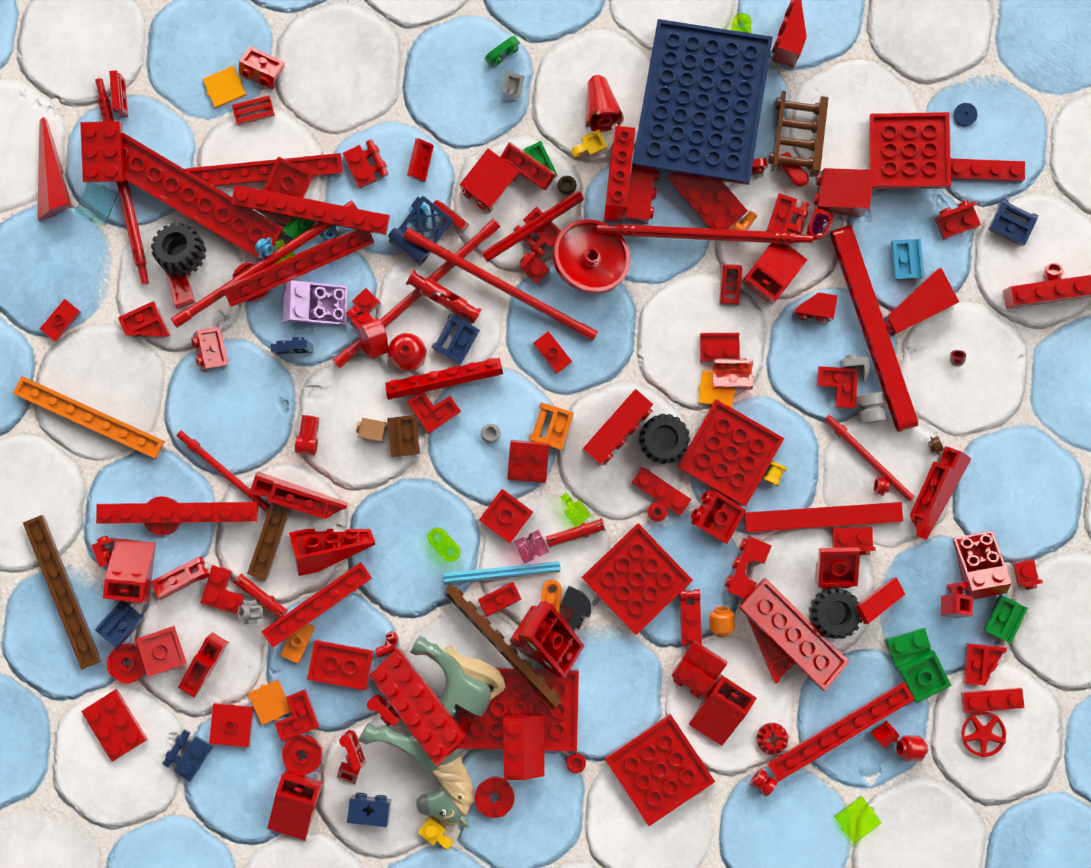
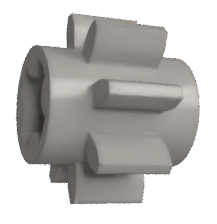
M256 600L243 601V605L238 608V617L241 621L244 620V624H257V619L262 618L263 609L260 604H257Z

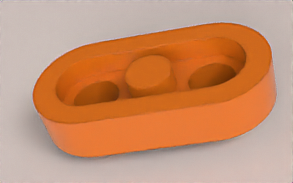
M548 580L543 584L541 601L551 603L558 612L562 594L561 584L556 580ZM550 586H555L556 591L554 593L548 591Z

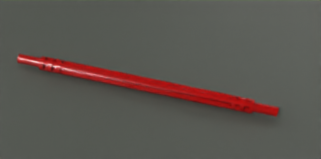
M97 78L95 83L99 96L97 100L102 122L114 121L110 99L106 95L103 79ZM124 179V182H116L135 267H138L141 285L149 284L145 266L147 262L129 183Z
M617 224V226L597 225V233L616 234V236L793 244V242L813 243V236L795 235L793 232Z

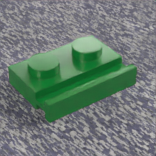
M999 595L983 631L1011 644L1028 608L1003 595Z
M925 628L886 638L894 667L902 666L931 651V645Z

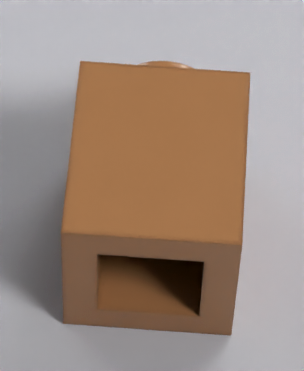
M362 417L361 422L358 421L356 433H359V438L384 443L388 423Z

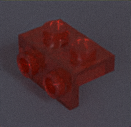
M727 358L715 359L712 366L713 389L752 390L753 360L739 358L737 360Z

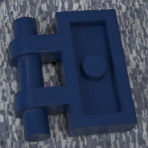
M184 729L181 735L176 737L172 749L168 750L165 754L166 758L162 764L169 768L171 763L175 762L178 765L174 772L191 782L214 746L198 736L191 742L187 739L191 732ZM182 746L187 748L183 757L178 755Z

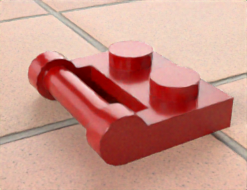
M376 694L368 700L367 708L370 711L376 710L381 715L380 719L386 725L394 727L400 721V716L381 695Z
M350 729L340 737L339 743L342 747L346 748L348 754L346 755V761L348 766H352L355 771L363 767L366 759L356 732Z

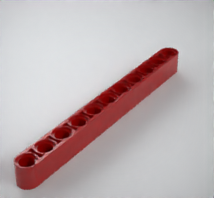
M850 225L830 231L831 241L894 426L898 432L917 427L918 419L854 231Z

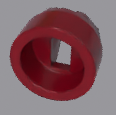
M953 350L950 353L951 364L955 367L962 366L966 361L967 354L962 350Z

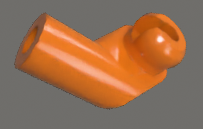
M749 210L741 223H734L732 230H748L758 215Z

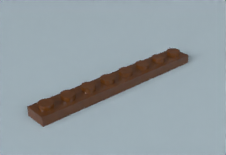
M44 515L23 522L81 670L102 662Z
M450 584L444 591L449 600L552 709L559 705L561 702L559 699L560 695L553 688L549 689L545 685L546 680L539 673L536 675L531 670V664L526 659L522 660L517 655L519 653L512 644L508 645L504 641L505 637L499 630L494 631L490 626L491 622L484 615L480 616L476 611L477 607L471 601L467 602L462 597L464 595L457 586L453 587Z

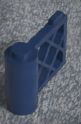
M417 196L411 204L413 209L398 229L393 228L388 235L390 238L388 242L418 266H421L427 260L431 252L403 238L408 229V223L412 219H418L419 230L416 232L423 235V232L433 231L434 240L432 242L437 244L454 221V219L425 196L421 198ZM424 202L430 206L431 215L421 216L420 207ZM435 216H442L447 220L442 228H436ZM431 217L433 229L423 230L421 218Z

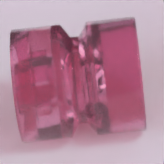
M539 529L530 533L528 538L521 537L514 541L524 564L534 560L536 555L541 557L549 553Z

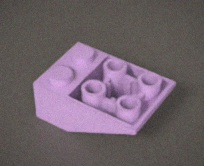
M293 280L284 283L283 323L346 325L348 286Z

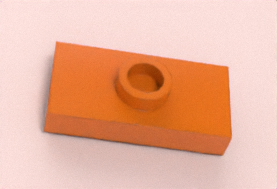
M308 623L288 637L280 656L300 663L316 626Z

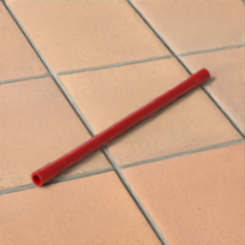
M352 200L343 205L347 207L357 208V206ZM317 223L200 301L170 318L176 328L185 324L193 316L224 297L225 294L222 287L273 265L333 225Z
M492 219L455 254L464 259L485 239H488L501 228L495 219ZM446 261L428 278L438 282L455 265ZM415 288L380 319L384 328L422 296L418 289ZM361 337L333 359V362L340 369L362 349Z
M410 228L406 230L403 236L405 240L430 251L571 328L592 342L598 333L597 330L576 321L426 239Z

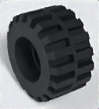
M174 222L170 223V226H163L164 229L162 231L158 230L156 232L158 234L157 237L154 236L152 239L154 243L151 244V249L153 250L151 253L167 274L169 273L171 276H176L177 274L178 277H183V274L188 276L191 275L193 270L196 272L198 266L203 265L202 260L206 258V247L194 228L181 222L176 225ZM187 244L180 254L171 255L177 246Z
M663 413L655 415L643 425L639 435V445H641L642 452L652 462L669 464L681 458L686 450H688L690 432L686 428V424L679 417H674L673 414L667 415ZM666 427L673 431L676 437L673 448L663 451L654 445L653 435L657 429Z
M839 588L824 589L822 593L815 595V600L812 599V607H809V612H811L809 618L824 636L833 639H844L846 636H852L854 634L853 631H857L860 628L858 624L862 623V619H860L861 617L855 608L860 602L857 601L858 598L852 595L851 592ZM835 601L841 602L846 610L844 620L838 625H832L826 619V609Z

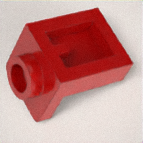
M531 252L530 255L526 253L519 261L521 263L520 270L536 284L550 271V268L538 259L534 252Z
M108 535L96 539L97 543L91 545L99 567L108 566L112 555L110 549L106 548V545L114 543L116 539L109 538Z
M1034 559L1012 563L1018 587H1025V590L1038 588L1037 584L1043 583V580L1038 578Z

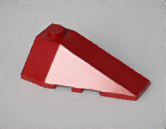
M313 528L289 532L298 576L319 572L375 545L371 529H346L344 532H334V529L316 531Z

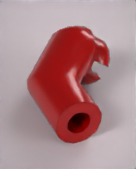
M390 631L386 634L385 644L375 649L378 658L396 650L399 641L397 633Z

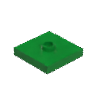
M934 650L898 667L916 704L952 686Z

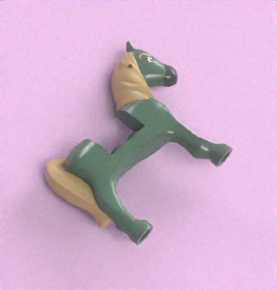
M418 636L410 650V653L415 656H428L442 668L446 677V686L440 701L451 716L454 715L457 709L455 705L457 704L471 713L482 717L490 701L505 689L503 676L498 669L479 659L460 655L451 645L446 646L442 650L437 644L427 641L422 636ZM368 723L358 739L359 742L367 745L380 741L399 748L407 753L421 768L432 774L439 783V789L431 793L422 794L416 799L418 812L422 815L437 817L450 826L461 823L467 828V815L474 796L471 778L460 756L462 751L457 748L440 766H436L413 734L403 735L393 730L391 726L385 725L376 728Z

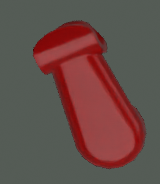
M788 152L781 154L782 156L792 157ZM778 163L779 169L784 170L794 186L803 187L808 183L809 176L800 166Z

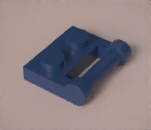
M1003 198L997 207L998 209L988 230L1024 246L1039 215L1031 214L1008 203L1009 200ZM1006 210L1027 220V224L1004 214V211Z
M449 314L444 329L431 348L462 365L480 329ZM456 324L459 328L448 348L445 349L442 346Z

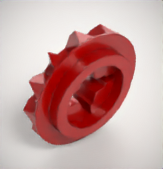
M767 723L758 730L757 744L764 753L776 755L783 752L788 746L789 736L786 729L780 724ZM771 731L775 737L781 738L775 741L774 747L770 741L766 740L771 737Z

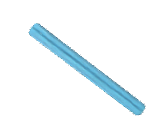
M556 561L443 574L444 584L555 573L560 572L561 567L560 562Z

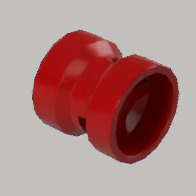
M760 768L753 775L749 784L753 788H758L760 793L767 797L776 787L777 780L773 777H768L767 773Z

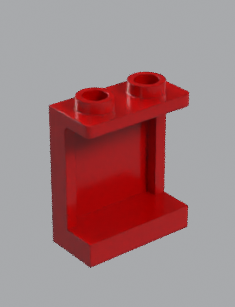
M488 148L459 184L462 190L461 194L467 199L473 198L477 201L476 205L483 211L487 209L491 212L495 203L510 184L518 179L519 171Z

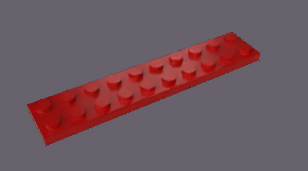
M122 132L125 180L257 258L259 254L255 252V245L260 239L271 238L274 248L284 228L253 209L233 206L231 204V196Z

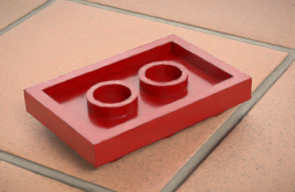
M80 122L83 182H124L122 122Z
M278 156L263 190L304 198L315 173ZM255 210L285 225L293 218Z
M315 639L307 680L367 690L374 650Z
M118 689L113 690L81 711L111 762L148 740Z

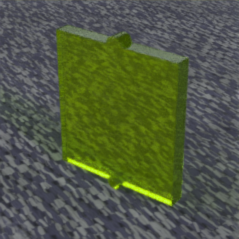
M862 795L834 815L842 827V832H845L854 844L882 823L874 813V808L868 805Z

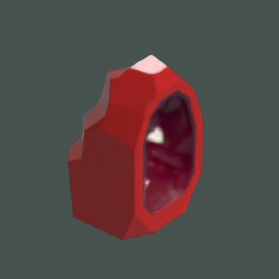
M815 208L807 226V235L813 236V241L822 239L827 234L834 215L823 209Z

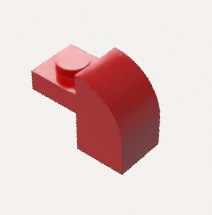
M368 312L351 318V325L361 336V348L370 359L388 353L387 334L379 318L373 319Z

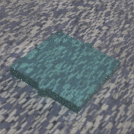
M87 183L75 212L88 217L90 221L95 220L106 225L119 193L107 189L104 185L99 186L95 183Z

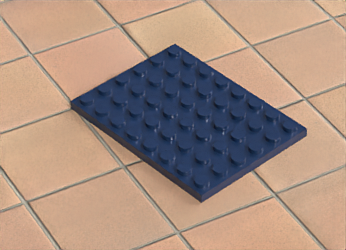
M657 19L632 166L749 185L773 37Z

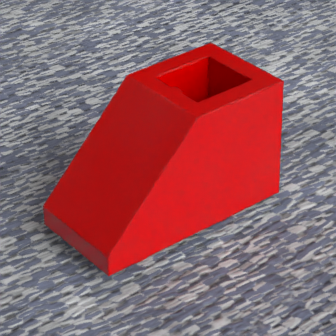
M818 292L792 311V315L797 316V319L800 320L813 318L818 323H828V321L834 319L838 295Z

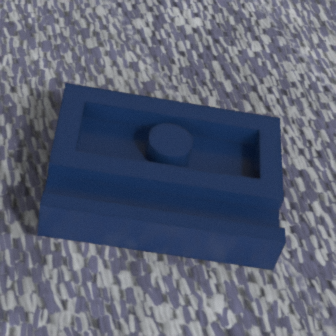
M120 601L96 627L95 631L118 649L145 618L125 601Z

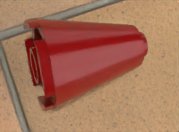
M594 75L587 82L585 125L587 129L590 127L593 132L600 130V132L612 130L613 125L617 124V126H620L622 124L624 116L607 79L601 75Z

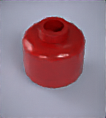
M906 735L902 736L897 742L896 752L905 762H920L928 753V745L921 736Z

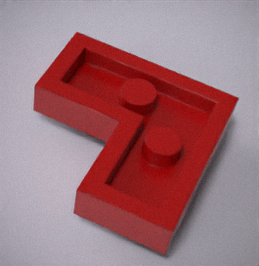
M818 366L816 386L836 388L835 407L855 409L858 369Z
M425 392L418 393L407 400V403L428 434L461 413L451 396H448L435 406H433Z
M216 565L211 566L210 575L200 601L201 604L238 614V608L243 604L245 595L227 590L233 570Z
M306 689L286 697L293 715L274 723L281 742L320 726Z

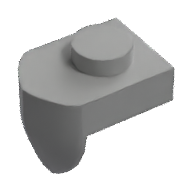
M506 71L501 93L507 100L511 101L520 97L525 76Z
M857 354L845 355V359L840 361V368L860 367L863 381H866L870 370L869 357H857Z

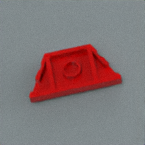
M747 617L774 684H777L794 663Z

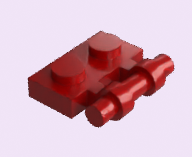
M372 139L365 142L368 147L365 151L358 145L343 152L359 189L376 182L375 173L380 172L381 177L389 174L386 169V162L382 161L379 154L380 150ZM371 156L375 162V165L370 167L367 158Z
M779 193L766 231L787 232L788 230L795 235H802L804 229L802 226L809 214V203L802 202L799 208L795 206L796 198ZM793 214L797 215L795 224L790 223Z
M536 206L523 219V222L527 224L543 214V212ZM551 221L534 232L540 238L536 242L530 236L522 241L530 247L529 250L536 253L541 258L546 253L541 246L545 243L551 248L561 230ZM517 225V226L513 229V231L515 232L516 230H518V229L521 228V227H520L519 225Z

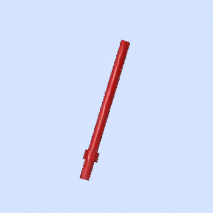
M831 415L825 417L824 421L835 430L834 433L839 438L842 437L876 471L886 477V480L909 502L915 497L847 432L848 429L843 424L840 425Z
M182 430L177 433L176 436L187 445V448L192 453H197L253 502H258V506L265 512L269 510L270 505L258 495L249 494L250 488L205 451L197 440H192Z

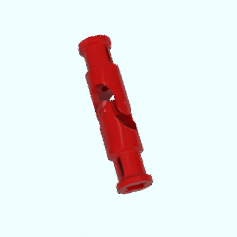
M416 270L412 271L405 283L418 289L422 295L444 306L456 315H462L469 319L472 324L475 323L482 310L470 305L466 299L451 292L432 279H426L416 273Z

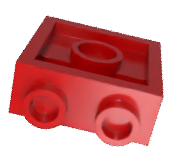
M709 489L708 492L706 491L702 494L700 507L692 512L691 524L721 542L728 544L746 509L720 493Z
M859 547L819 548L815 573L817 586L824 589L831 587H857L860 564Z
M693 640L672 670L671 676L677 685L681 687L685 685L690 688V693L695 697L699 698L702 696L705 698L715 685L716 679L726 667L727 661Z

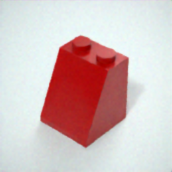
M824 168L816 177L815 185L818 186V191L814 193L813 197L815 208L823 209L833 214L861 218L870 209L875 170Z

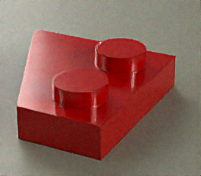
M154 301L118 317L126 336H171Z
M966 643L963 683L986 685L990 679V674L998 666L997 663L1002 654L1006 653L1007 647Z

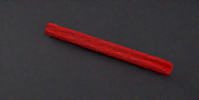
M575 192L482 253L484 259L487 262L491 261L584 200L581 192Z

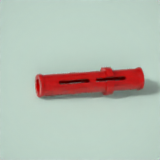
M600 518L599 520L587 524L583 522L580 526L546 536L549 548L584 536L588 538L590 534L605 531L606 529L602 518Z
M240 574L237 577L238 580L234 581L235 585L263 605L262 608L264 610L268 609L278 619L288 612V609L279 604L274 596H269L243 574Z

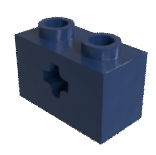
M355 793L349 799L347 823L387 827L390 819L392 799H387L386 795L368 797L367 793ZM368 805H371V809H374L371 813L366 809Z

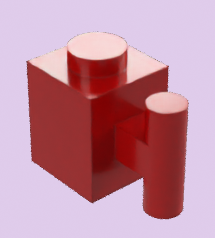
M967 581L947 584L946 589L951 594L941 596V616L956 619L973 616V596L963 595V589H967L969 586Z

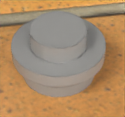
M486 424L481 430V437L487 443H495L500 438V429L495 424Z

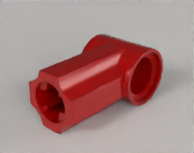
M302 415L299 435L295 441V453L316 455L319 417Z

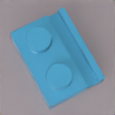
M921 238L891 241L894 280L923 278Z

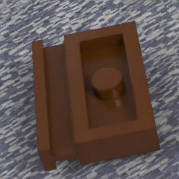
M416 415L387 418L391 457L420 454Z

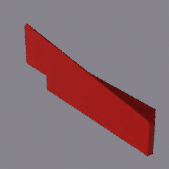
M947 446L944 447L940 463L933 462L911 510L910 518L915 525L916 536L923 540L928 539L971 461V457L962 451Z
M262 472L256 473L249 493L269 497L268 502L323 519H327L333 514L347 509L348 503Z

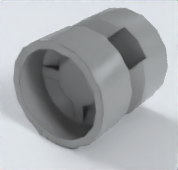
M882 392L857 396V404L861 408L859 412L860 424L886 420L885 409L881 408V405L884 404Z

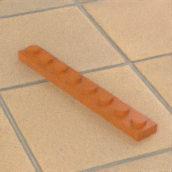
M24 376L20 377L13 394L155 459L158 458L165 443L164 440Z

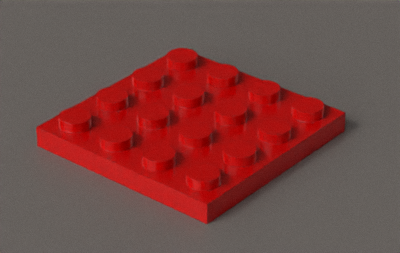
M950 112L870 114L869 159L870 170H875L872 189H950Z
M715 399L677 468L739 504L746 506L782 444L784 437Z
M639 523L627 532L581 577L635 635L693 581Z
M671 713L604 757L648 826H651L715 783V780Z

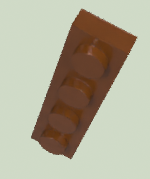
M271 502L247 572L248 575L263 580L268 579L291 508Z

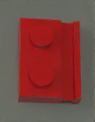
M117 70L109 71L112 109L120 117H128L125 78Z
M700 333V362H739L740 333Z

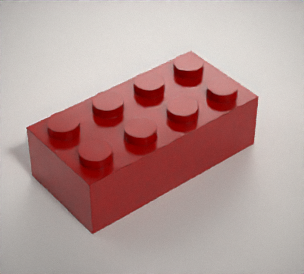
M635 388L581 451L598 466L601 463L606 465L614 456L611 452L615 448L619 450L627 441L624 437L627 434L631 436L639 428V420L645 421L653 412L651 409L653 403Z

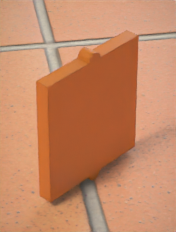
M279 679L267 685L262 684L260 688L248 693L262 725L274 719L279 720L281 716L291 712Z

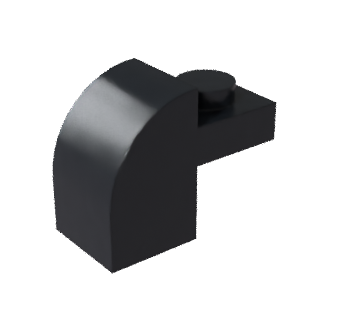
M568 585L560 604L574 610L568 625L575 631V628L579 630L584 620L581 618L582 614L590 617L591 604L588 597L582 591Z

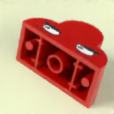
M545 601L539 602L538 606H531L509 640L519 652L538 661L544 668L564 679L585 646L555 607Z

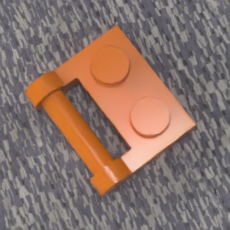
M540 402V412L529 440L550 443V447L562 450L574 412ZM550 411L553 412V416L546 437L543 438L540 437L547 413Z

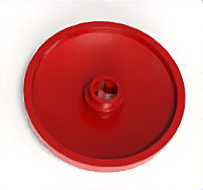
M593 219L575 221L560 232L553 247V263L562 280L573 289L586 294H603L615 289L627 275L630 267V252L622 236H616V234L597 233V225L608 224Z

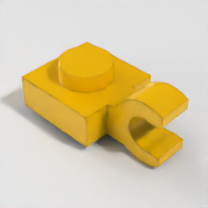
M600 130L583 136L581 138L582 144L574 146L571 153L574 158L583 155L585 152L590 157L606 150L607 145Z
M432 816L428 818L418 832L432 845L438 841L447 850L454 842L443 833L446 827Z

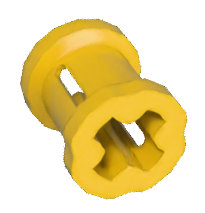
M771 461V468L763 480L779 487V481L783 473L787 471V468Z

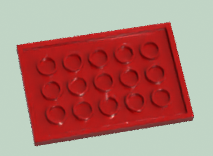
M496 668L503 676L505 689L490 701L482 717L458 705V725L468 737L458 748L503 749L504 715H544V751H577L579 670H570L564 679L547 669H531L536 675L539 673L546 680L545 685L549 689L553 688L560 695L559 699L561 702L554 709L544 701L514 668Z

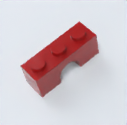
M747 536L746 539L743 538L739 546V550H741L740 555L734 558L731 566L733 572L725 580V591L746 599L757 584V582L747 577L745 573L746 566L751 561L765 564L772 545L751 536Z

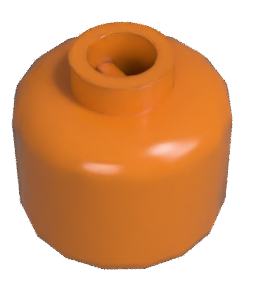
M715 607L709 614L710 631L715 633L717 637H727L728 634L735 630V613L729 607Z

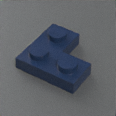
M293 337L292 341L279 340L276 341V344H271V352L273 354L313 353V345L308 340H304V337Z

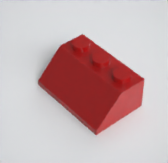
M544 715L503 716L504 780H528L545 776Z

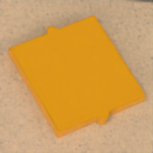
M234 65L203 78L208 90L207 95L211 97L215 108L246 96L241 83L242 79L239 78Z
M702 371L701 384L698 386L700 388L698 403L713 404L715 399L732 407L734 393H736V375Z

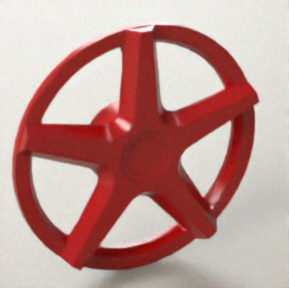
M977 712L965 720L961 730L963 744L971 753L980 757H989L998 753L1006 744V729L998 716L990 712ZM987 715L992 717V719L986 726H983L976 716ZM971 720L976 728L975 732L965 736V728ZM997 722L1002 730V738L992 733ZM978 740L980 742V753L971 749L967 742ZM989 741L1000 743L995 750L987 753Z

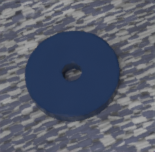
M961 103L954 110V119L961 126H970L976 121L978 116L977 109L970 103Z

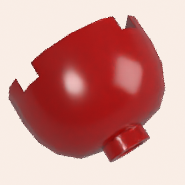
M402 333L391 340L388 346V358L396 369L412 372L418 370L425 362L427 349L419 336L413 333Z

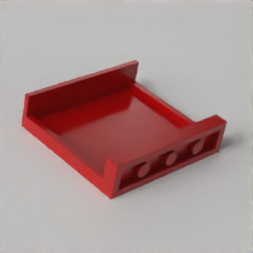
M615 125L604 221L623 223L633 156L634 127Z

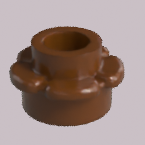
M931 436V441L928 442L932 453L936 452L939 454V452L944 450L938 436L933 438Z

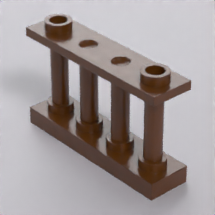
M782 91L780 97H777L775 101V109H778L773 152L769 153L768 164H771L770 171H775L778 163L807 167V169H810L809 176L817 177L821 171L829 97L821 96L818 103L807 104L786 101V91ZM784 108L813 112L816 115L815 121L811 123L783 119ZM782 127L811 130V133H814L813 139L807 141L781 137ZM780 145L807 148L809 151H812L811 158L803 159L779 155Z

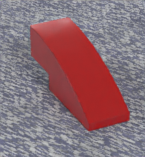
M213 632L205 638L199 652L191 661L178 688L195 698L215 668L229 642Z

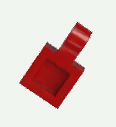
M365 288L352 300L355 306L349 309L346 315L351 320V318L358 316L361 312L370 313L380 301Z

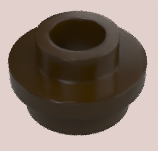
M566 175L558 180L557 187L561 194L571 195L575 192L577 183L573 177ZM569 183L571 187L566 189L563 185Z

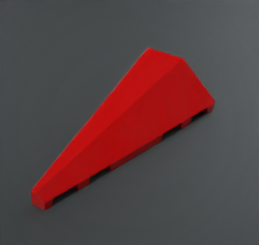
M45 117L39 120L37 210L39 221L56 216L58 212L73 208L63 177L64 171L48 121Z

